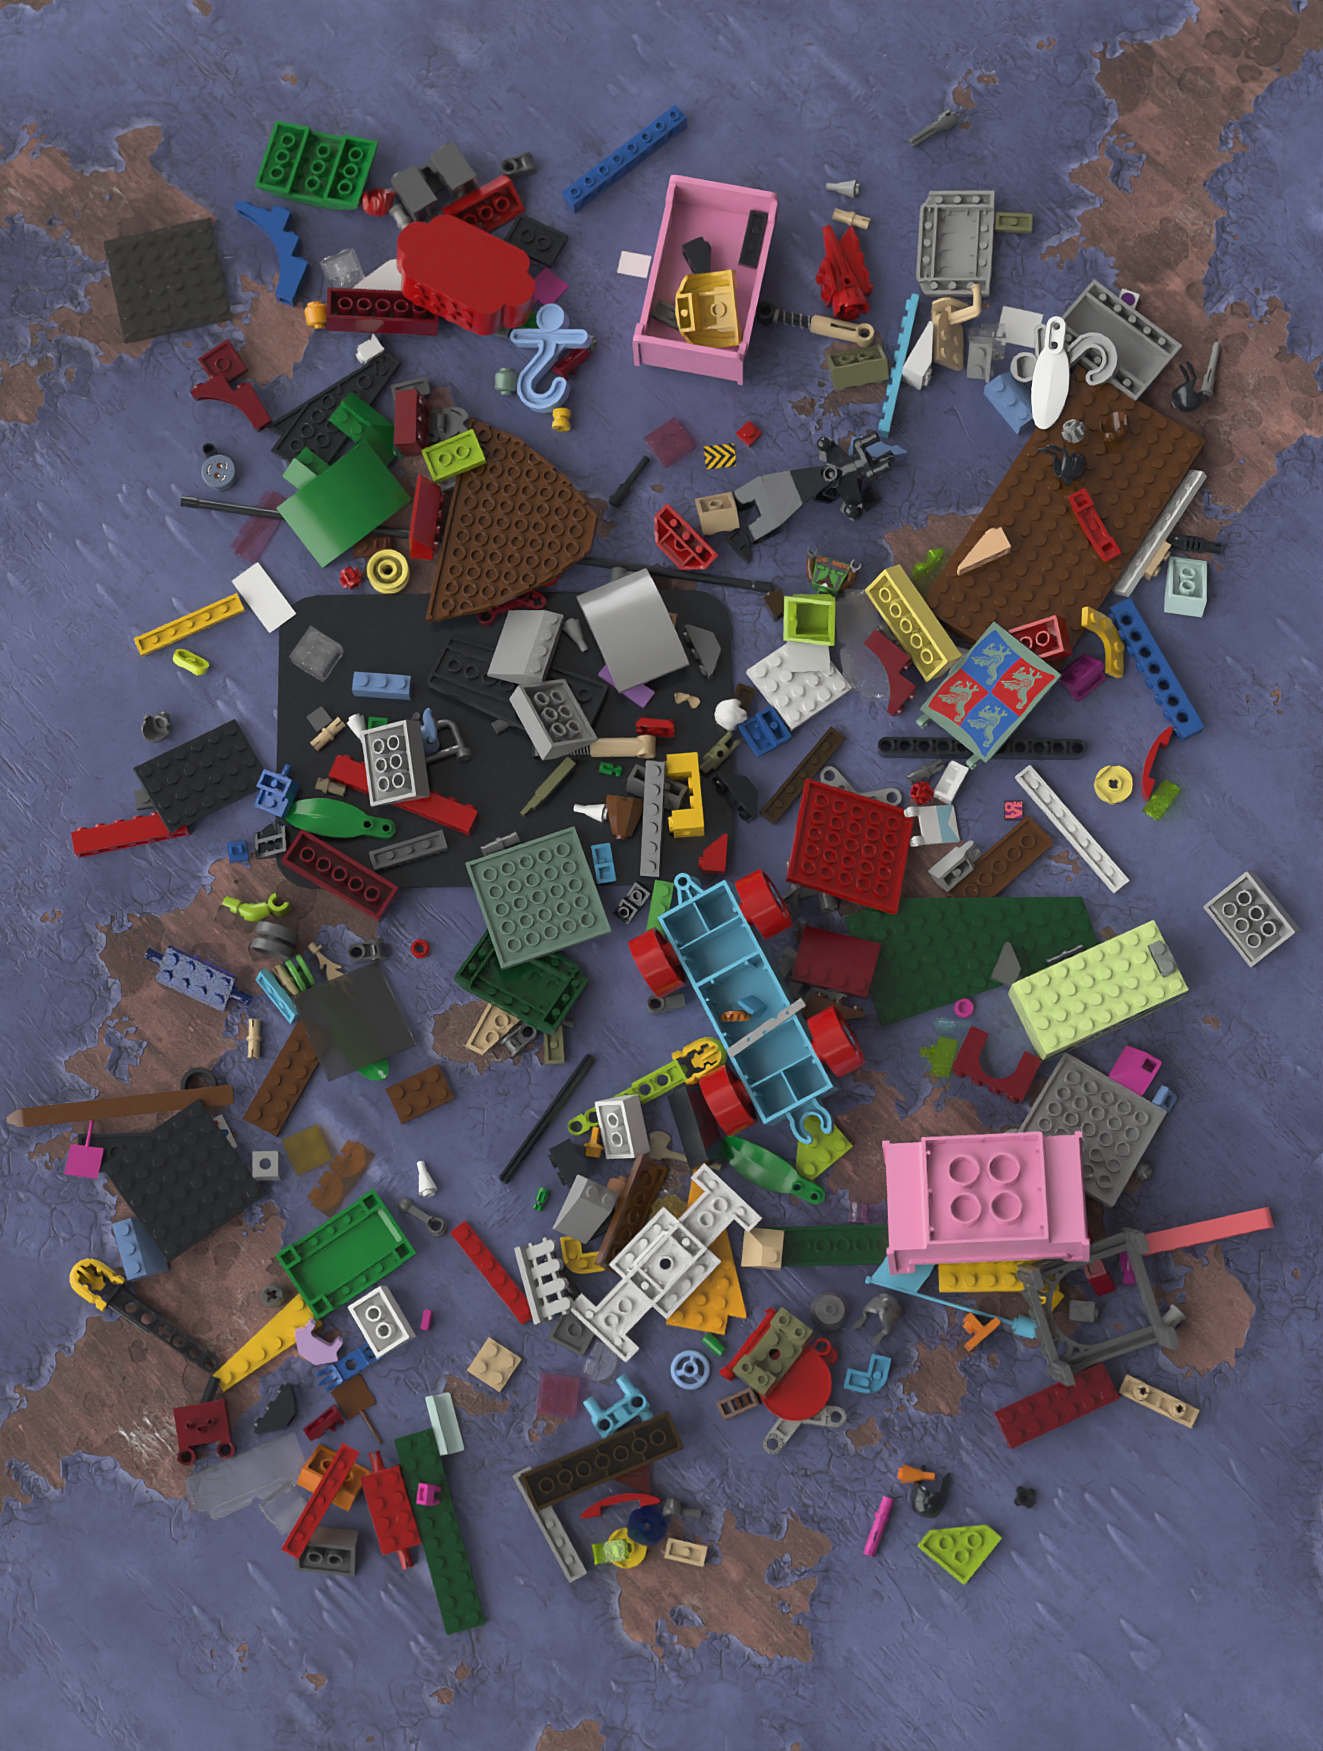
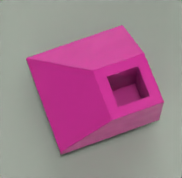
M1125 1046L1108 1077L1142 1097L1162 1062L1144 1051Z

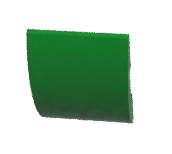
M276 120L254 186L280 198L313 207L334 210L358 209L379 142L345 134L343 137L312 131L310 127Z
M364 440L280 504L277 510L323 568L388 519L411 499L372 447Z

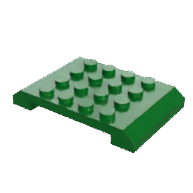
M374 1189L358 1198V1201L294 1244H290L275 1254L318 1321L327 1317L417 1255Z

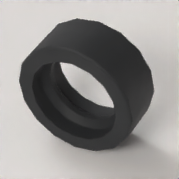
M196 1067L184 1074L181 1079L180 1089L187 1090L190 1080L197 1075L207 1077L210 1080L211 1087L219 1086L217 1078L210 1070Z

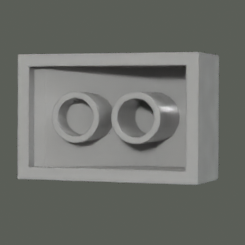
M577 1175L552 1229L586 1244L611 1213L619 1194Z

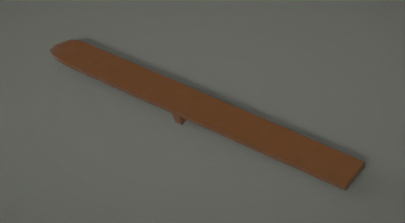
M233 1084L28 1107L14 1111L5 1120L7 1123L17 1127H33L183 1110L197 1099L201 1101L204 1107L235 1104Z

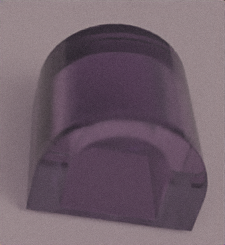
M850 1202L848 1223L868 1224L869 1204Z

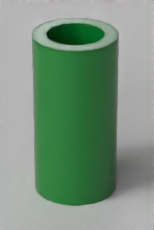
M710 1332L702 1339V1342L718 1357L727 1349Z

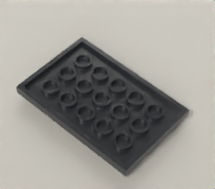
M233 719L134 767L133 771L167 831L171 834L260 790L261 788L256 786L264 768L238 723Z

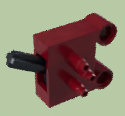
M209 1377L199 1404L173 1408L179 1446L177 1459L183 1466L194 1465L198 1460V1453L191 1446L221 1441L217 1446V1454L220 1458L230 1459L237 1453V1446L233 1442L227 1399L213 1401L221 1381L218 1377ZM226 1444L232 1448L228 1456L222 1452V1448ZM187 1451L192 1454V1460L188 1463L183 1459V1455Z

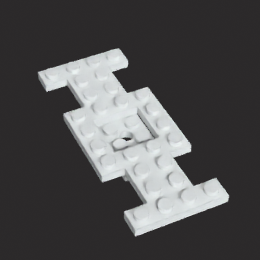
M705 1163L691 1177L705 1192L678 1220L663 1206L610 1262L609 1265L623 1279L597 1306L581 1293L574 1301V1306L569 1309L625 1363L639 1349L626 1335L637 1321L651 1307H654L668 1319L721 1262L707 1248L734 1219L748 1233L762 1219ZM663 1258H668L671 1261V1266L668 1269L660 1267V1261Z

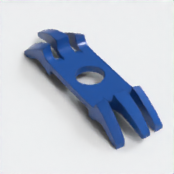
M367 1342L335 1364L316 1373L317 1377L333 1371L331 1375L319 1382L318 1386H323L337 1378L336 1382L325 1388L326 1392H328L385 1355L370 1359L369 1357L373 1356L374 1352L372 1349L367 1352L365 1351V1349L370 1347ZM349 1359H354L357 1362L356 1369L352 1371L346 1368V1362Z

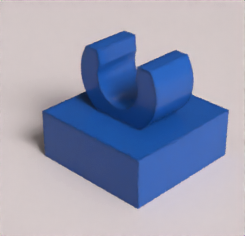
M246 840L227 844L229 862L231 864L249 860Z

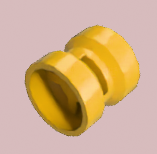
M555 408L553 410L554 421L552 422V429L559 432L569 431L571 427L569 422L571 410Z

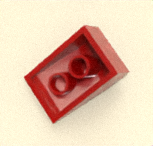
M1058 615L1007 630L1010 635L1044 662L1073 655L1065 618Z

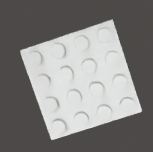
M787 643L746 671V674L770 705L773 706L790 731H793L852 690V687L831 660V671L789 672Z

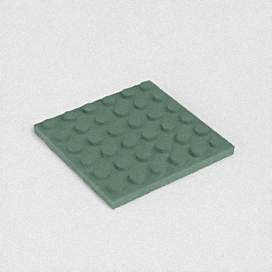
M574 826L465 863L502 970L612 933Z

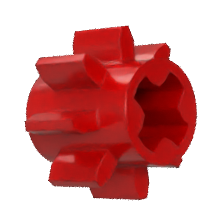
M349 566L340 572L342 577L339 580L344 589L349 587L352 590L362 583L360 579L363 576L358 567L353 569L352 566Z
M922 781L912 786L910 795L912 799H915V804L923 805V803L928 804V802L932 801L934 790L932 787H929L930 783Z

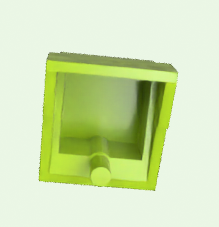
M793 594V596H784L783 641L834 646L835 597H832L831 594Z

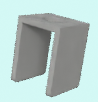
M253 1152V1178L257 1182L282 1181V1177L278 1174L279 1159H282L280 1152ZM263 1159L271 1161V1167L267 1170L260 1167V1162Z

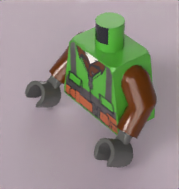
M810 544L808 545L805 571L808 581L812 583V589L818 591L817 594L837 596L838 593H843L853 585L858 574L857 570L862 568L863 561L857 567L854 564L855 558L849 565L818 555L817 545L816 551L811 552L809 550Z

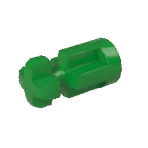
M601 761L599 773L612 775L615 772L616 776H621L622 766L618 765L617 768H614V764Z
M539 1187L536 1196L538 1202L533 1204V1209L543 1211L544 1207L541 1205L546 1203L550 1193L549 1190Z

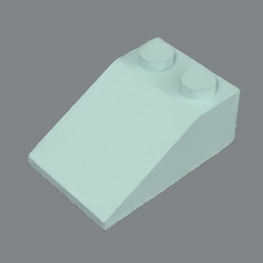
M1169 556L1164 612L1202 617L1207 602V561Z

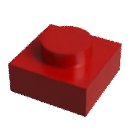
M748 420L736 432V436L750 448L762 436V432Z

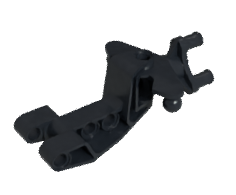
M874 430L862 438L854 439L853 455L851 456L833 439L820 437L816 443L819 449V460L827 462L826 465L761 475L733 491L732 496L739 511H745L755 506L759 518L746 527L752 545L760 544L780 534L784 523L810 499L814 502L831 504L839 497H842L843 502L840 510L852 521L861 519L863 516L862 479L866 478L871 482L876 481L879 476L892 471L890 463L896 461V458L892 457L894 454L891 450L878 457H873L867 451V447L881 441L877 431Z

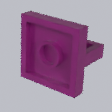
M1083 653L1059 673L1062 677L1058 682L1067 687L1075 701L1080 702L1107 679L1102 671L1106 667L1101 661Z

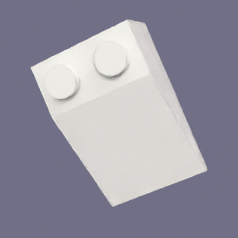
M931 321L925 328L902 370L901 381L920 391L924 385L927 386L932 377L930 375L933 371L931 369L933 322Z

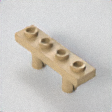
M1127 1374L1118 1391L1119 1394L1190 1429L1199 1413V1409Z

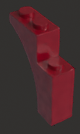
M215 373L209 377L207 382L198 383L190 391L196 401L217 400L236 407L247 416L258 433L273 422L249 382L239 384L236 390L233 391L226 377L222 373Z
M875 629L863 644L875 653L887 672L890 684V700L886 712L892 717H895L896 714L899 716L906 708L904 704L908 700L912 701L918 693L916 691L918 687L901 673L902 671L906 672L912 665L910 662L912 657L878 629Z

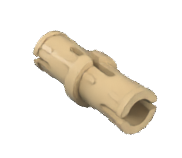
M837 208L832 217V220L844 222L851 227L852 225L858 226L868 230L871 218L859 216L856 212L850 213Z
M337 717L326 729H322V732L310 742L311 745L319 751L329 740L332 741L334 736L346 725Z
M279 964L272 969V972H274L281 983L280 986L287 991L293 1002L299 1000L303 994L299 991L294 983V978L290 977L283 964Z
M249 1019V1036L246 1039L248 1041L247 1058L254 1059L256 1057V1059H259L260 1042L262 1041L260 1036L261 1020Z

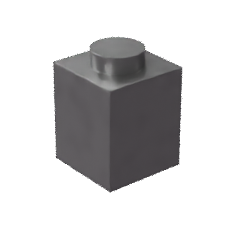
M1077 1300L1069 1302L1068 1322L1092 1324L1094 1319H1097L1098 1307H1095V1302Z

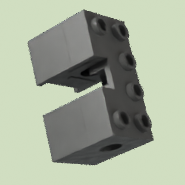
M454 142L442 145L438 151L430 155L431 160L419 168L413 165L403 172H397L391 178L393 190L396 193L395 196L404 205V209L413 222L427 223L440 215L436 203L438 200L435 196L440 191L446 189L452 200L456 201L479 188L476 174Z

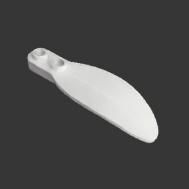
M1052 317L1047 322L1045 347L1039 355L1033 375L1032 414L1036 426L1040 429H1048L1059 418L1069 390L1070 368L1065 351L1067 324L1061 317ZM1056 323L1060 324V329L1058 330L1054 327ZM1054 342L1058 343V347L1056 349L1052 347V344Z

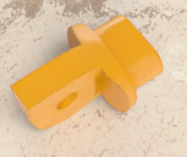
M593 1127L591 1141L584 1144V1147H586L585 1156L600 1158L601 1150H604V1147L599 1145L601 1131L597 1127Z

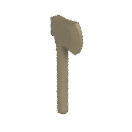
M661 1131L650 1133L649 1159L660 1162L662 1159L687 1162L685 1154L667 1149L671 1141L670 1136ZM722 1163L713 1164L708 1167L721 1170Z

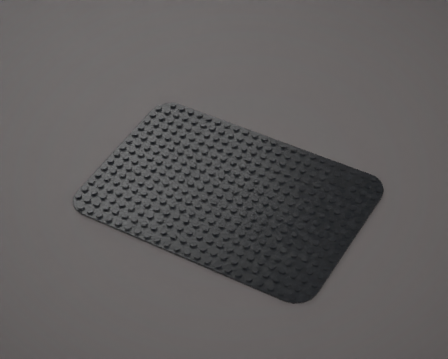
M658 590L668 613L677 614L675 630L689 665L684 667L683 674L675 678L666 674L644 683L645 686L655 692V695L643 709L624 694H619L617 689L598 677L606 663L576 597L589 591L539 592L546 598L547 605L544 610L562 614L563 623L571 618H574V620L579 619L583 639L589 648L582 652L577 642L562 629L551 665L609 685L606 697L591 726L597 738H637L642 736L637 733L636 722L644 715L649 718L670 719L672 717L676 723L675 737H656V757L639 758L637 756L591 757L590 754H573L572 756L566 754L554 759L535 760L532 758V740L527 731L516 726H510L497 734L491 723L499 720L498 718L427 685V678L448 637L451 636L496 649L508 612L499 614L493 624L484 626L478 620V613L443 619L440 622H427L426 615L431 594L316 595L302 598L291 606L296 614L284 622L279 630L276 774L282 773L285 763L293 766L288 777L300 784L293 803L313 798L332 799L350 804L368 816L388 819L394 822L396 833L391 839L387 840L365 835L353 838H334L310 834L399 888L473 887L465 863L484 857L480 846H484L495 841L497 837L502 838L515 831L520 843L508 847L511 848L573 826L577 832L595 886L634 885L636 881L643 885H654L655 880L674 883L675 877L680 873H686L691 877H695L701 883L710 882L719 875L702 874V868H698L699 856L703 857V851L723 834H728L726 866L730 862L732 854V806L727 802L723 792L715 787L712 780L721 772L732 774V753L715 770L712 768L705 774L699 769L705 836L674 838V832L670 833L668 817H672V810L664 807L660 877L640 876L643 813L632 837L628 836L627 840L616 839V835L612 834L609 818L605 819L602 823L585 813L575 812L574 805L606 804L607 795L644 799L626 791L628 777L636 764L646 768L647 760L667 761V755L697 752L698 765L700 767L705 761L703 757L726 735L729 730L719 725L714 715L718 704L724 700L731 699L730 622L726 609L718 599L707 592L696 590ZM527 593L518 596V598L526 597ZM532 594L530 595V599L534 601L535 606L538 604L542 605L541 599L535 601L532 599ZM523 607V608L516 609V610H531V609H529V608H527V607ZM485 612L482 614L481 619L488 621L492 615L489 612ZM687 624L713 632L721 647V657L711 680L708 679L707 675L703 676L699 668L701 663L699 659L695 660L691 652L693 647L690 642H686L683 636L685 632L684 626ZM354 672L411 676L413 681L411 700L355 696L352 691ZM675 693H684L697 697L701 703L695 709L691 708L688 700L677 704L675 702ZM322 706L332 721L338 717L346 726L334 736L332 741L329 740L317 751L310 742L322 731L317 733L307 719V716ZM430 708L433 711L432 717H437L438 721L449 719L457 724L466 748H470L472 757L464 761H458L456 754L427 763L429 792L435 790L441 793V796L444 798H455L459 801V804L464 806L470 804L477 808L479 817L469 836L392 804L371 807L369 795L346 786L345 794L342 797L330 792L323 793L322 790H317L316 783L319 777L330 779L329 773L337 755L351 756L355 762L360 764L365 762L362 742L347 725L349 717L358 713L360 716L364 715L366 730H368L369 717L388 718V724L403 720H411L413 714L418 712L421 718L417 721H420V726H423L424 711ZM443 727L437 731L440 746L436 752L456 746L453 733L449 727ZM732 737L724 744L725 746L729 747L732 744ZM567 756L576 763L572 771L535 811L532 809L525 817L521 815V811L536 795L537 789ZM601 761L614 764V768H617L618 765L622 766L621 776H616L615 772L612 775L599 773ZM688 781L679 782L688 786L686 800L680 810L691 809L690 796H693V793L689 794ZM275 815V835H278L276 823L280 822L287 827L289 849L301 829L294 827L286 819ZM366 822L364 824L365 828H369L371 826V823ZM384 826L383 830L387 832L390 830V827ZM443 830L448 846L447 851H441L438 854L434 853L431 856L418 858L416 861L412 860L409 863L389 867L380 872L374 871L369 852ZM275 842L276 849H280V843ZM610 843L616 881L597 884L591 846ZM284 855L276 856L277 866L287 880L298 887L322 889L285 867L281 862Z

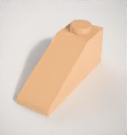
M1001 527L998 529L992 528L985 532V535H983L958 566V576L1010 553L1011 545Z

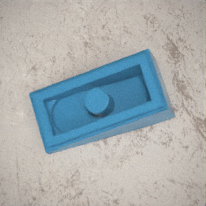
M753 995L740 999L737 1002L738 1005L757 1018H760L767 1009V1005Z

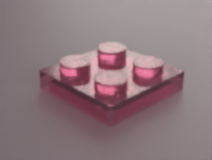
M672 418L644 437V441L665 469L696 448L675 418Z
M541 1373L536 1414L575 1418L580 1378Z

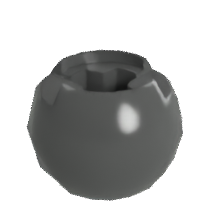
M269 1284L262 1289L261 1301L266 1307L277 1308L283 1304L285 1291L280 1285ZM276 1291L275 1295L277 1296V1299H272L270 1301L269 1293H274Z

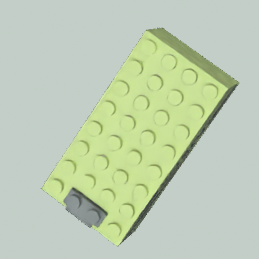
M1152 920L1013 983L1008 995L1038 1057L1042 1059L1041 1063H1044L1064 1052H1068L1182 1000L1189 989L1167 943H1165L1155 921Z

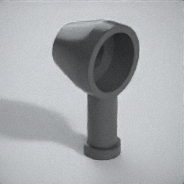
M667 1499L663 1508V1516L667 1518L696 1517L700 1519L701 1509H684L679 1499Z

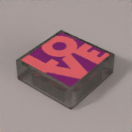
M1023 800L1003 802L1004 821H1022L1024 819Z

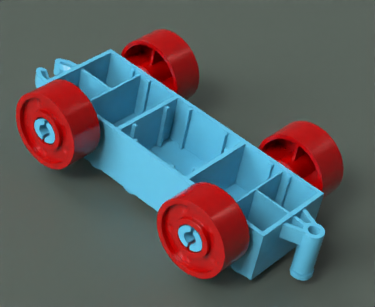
M759 868L736 881L735 885L727 880H723L705 891L701 888L702 885L699 879L691 877L686 873L678 874L675 877L674 884L678 891L679 905L658 916L670 942L666 940L656 927L628 942L632 957L641 975L659 999L687 985V980L681 967L682 964L726 1050L772 1017L774 1020L777 1019L779 1012L796 1002L762 938L763 936L766 940H769L793 926V920L780 893L763 868ZM753 995L767 1005V1009L760 1018L751 1014V1019L748 1021H720L719 1015H723V1012L746 1011L737 1003L738 1000ZM832 1005L808 1018L807 1023L799 1010L771 1031H763L764 1036L734 1057H730L741 1078L740 1080L727 1064L699 1078V1084L705 1100L719 1125L728 1136L732 1137L758 1123L757 1115L752 1105L753 1102L764 1124L774 1126L788 1118L796 1138L810 1145L814 1139L811 1133L807 1132L804 1127V1121L808 1116L816 1115L819 1117L824 1133L831 1134L833 1132L834 1120L832 1114L824 1107L821 1100L841 1090L834 1074L841 1078L865 1065L866 1060L845 1018L838 1008Z

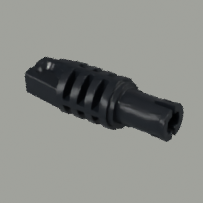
M1171 534L1168 542L1171 544L1170 548L1198 554L1203 552L1220 554L1222 542L1207 541L1204 537L1199 538L1198 536L1193 537L1185 534Z

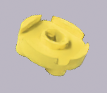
M1106 766L1096 775L1094 782L1095 792L1104 802L1112 805L1121 803L1132 792V776L1122 766ZM1113 780L1114 782L1116 780L1118 788H1110L1109 781Z

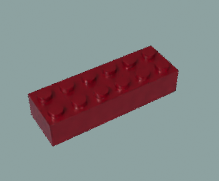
M327 287L326 331L438 335V314H433L428 309L415 305L403 295L402 291Z
M301 829L281 860L285 867L379 924L382 923L401 893L396 885Z
M1103 1362L1073 1376L1074 1385L1066 1386L1058 1382L992 1413L1009 1450L1120 1399Z

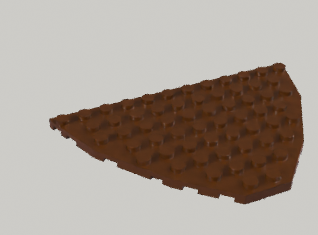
M473 417L469 418L467 428L468 430L473 429L487 463L463 472L456 477L427 610V622H440L443 619L488 611L547 584L592 551L598 517L581 494L574 488L570 480L563 473L556 470L552 464L535 450L527 446L522 439L505 431H499L487 423L483 424Z

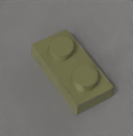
M996 212L995 232L1031 234L1033 214Z
M560 1025L554 1035L543 1033L545 1065L565 1064L563 1025Z

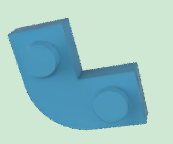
M872 1354L867 1373L848 1368L843 1388L865 1394L880 1390L886 1382L891 1358Z

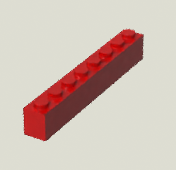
M337 755L329 773L330 779L369 795L365 762L360 764L355 762L351 756ZM435 790L430 791V797L392 804L469 836L479 817L476 807L470 804L465 806L459 804V801L452 797L444 798L441 796V793Z

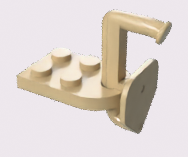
M974 284L971 287V291H973V306L969 307L968 304L950 297L932 302L933 362L956 371L963 370V329L961 323L978 317L982 311V286L980 284Z

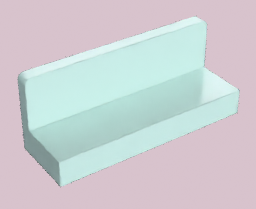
M450 1393L425 1397L440 1456L463 1451L464 1445Z

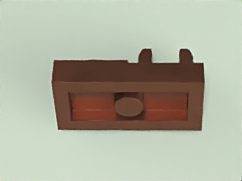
M370 537L360 539L353 545L354 559L371 558L379 551L391 550V538Z

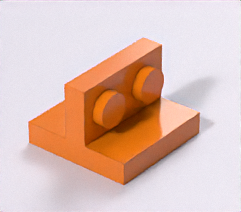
M971 1312L962 1320L964 1322V1325H962L969 1334L973 1333L975 1335L964 1345L966 1350L970 1352L1001 1324L997 1317L985 1327L982 1326Z

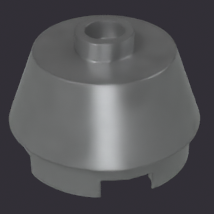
M825 1291L813 1299L810 1306V1316L819 1328L827 1331L837 1330L848 1320L849 1305L841 1294L834 1291Z

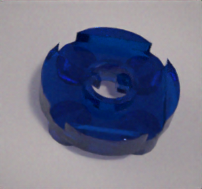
M643 1506L633 1510L627 1520V1535L640 1545L654 1547L666 1535L667 1522L665 1523L663 1514L658 1509L651 1506ZM647 1522L650 1524L649 1527H652V1529L647 1530L643 1527V1525H645Z

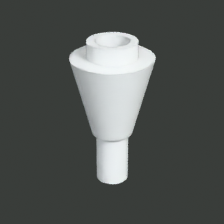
M358 713L348 718L349 722H347V725L362 742L361 731L366 730L364 715L360 716Z
M606 804L574 805L575 812L585 813L602 823L605 819L609 818Z
M417 1162L419 1170V1195L425 1198L435 1195L438 1189L426 1170L425 1162Z

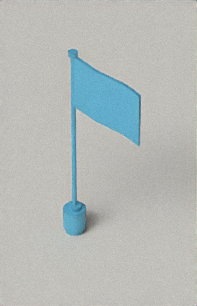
M886 1256L884 1262L874 1275L866 1277V1284L870 1282L991 1319L997 1317L999 1321L1011 1324L1014 1334L1031 1339L1033 1337L1037 1338L1034 1332V1328H1036L1035 1321L1031 1320L1030 1317L1019 1314L1018 1318L1014 1317L1012 1321L918 1293V1289L928 1278L935 1264L916 1265V1272L890 1275L888 1258Z

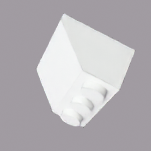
M624 1095L595 1102L606 1159L636 1158L638 1154L643 1155L650 1152L638 1095Z
M379 1286L348 1306L377 1358L401 1347L416 1337L387 1286Z

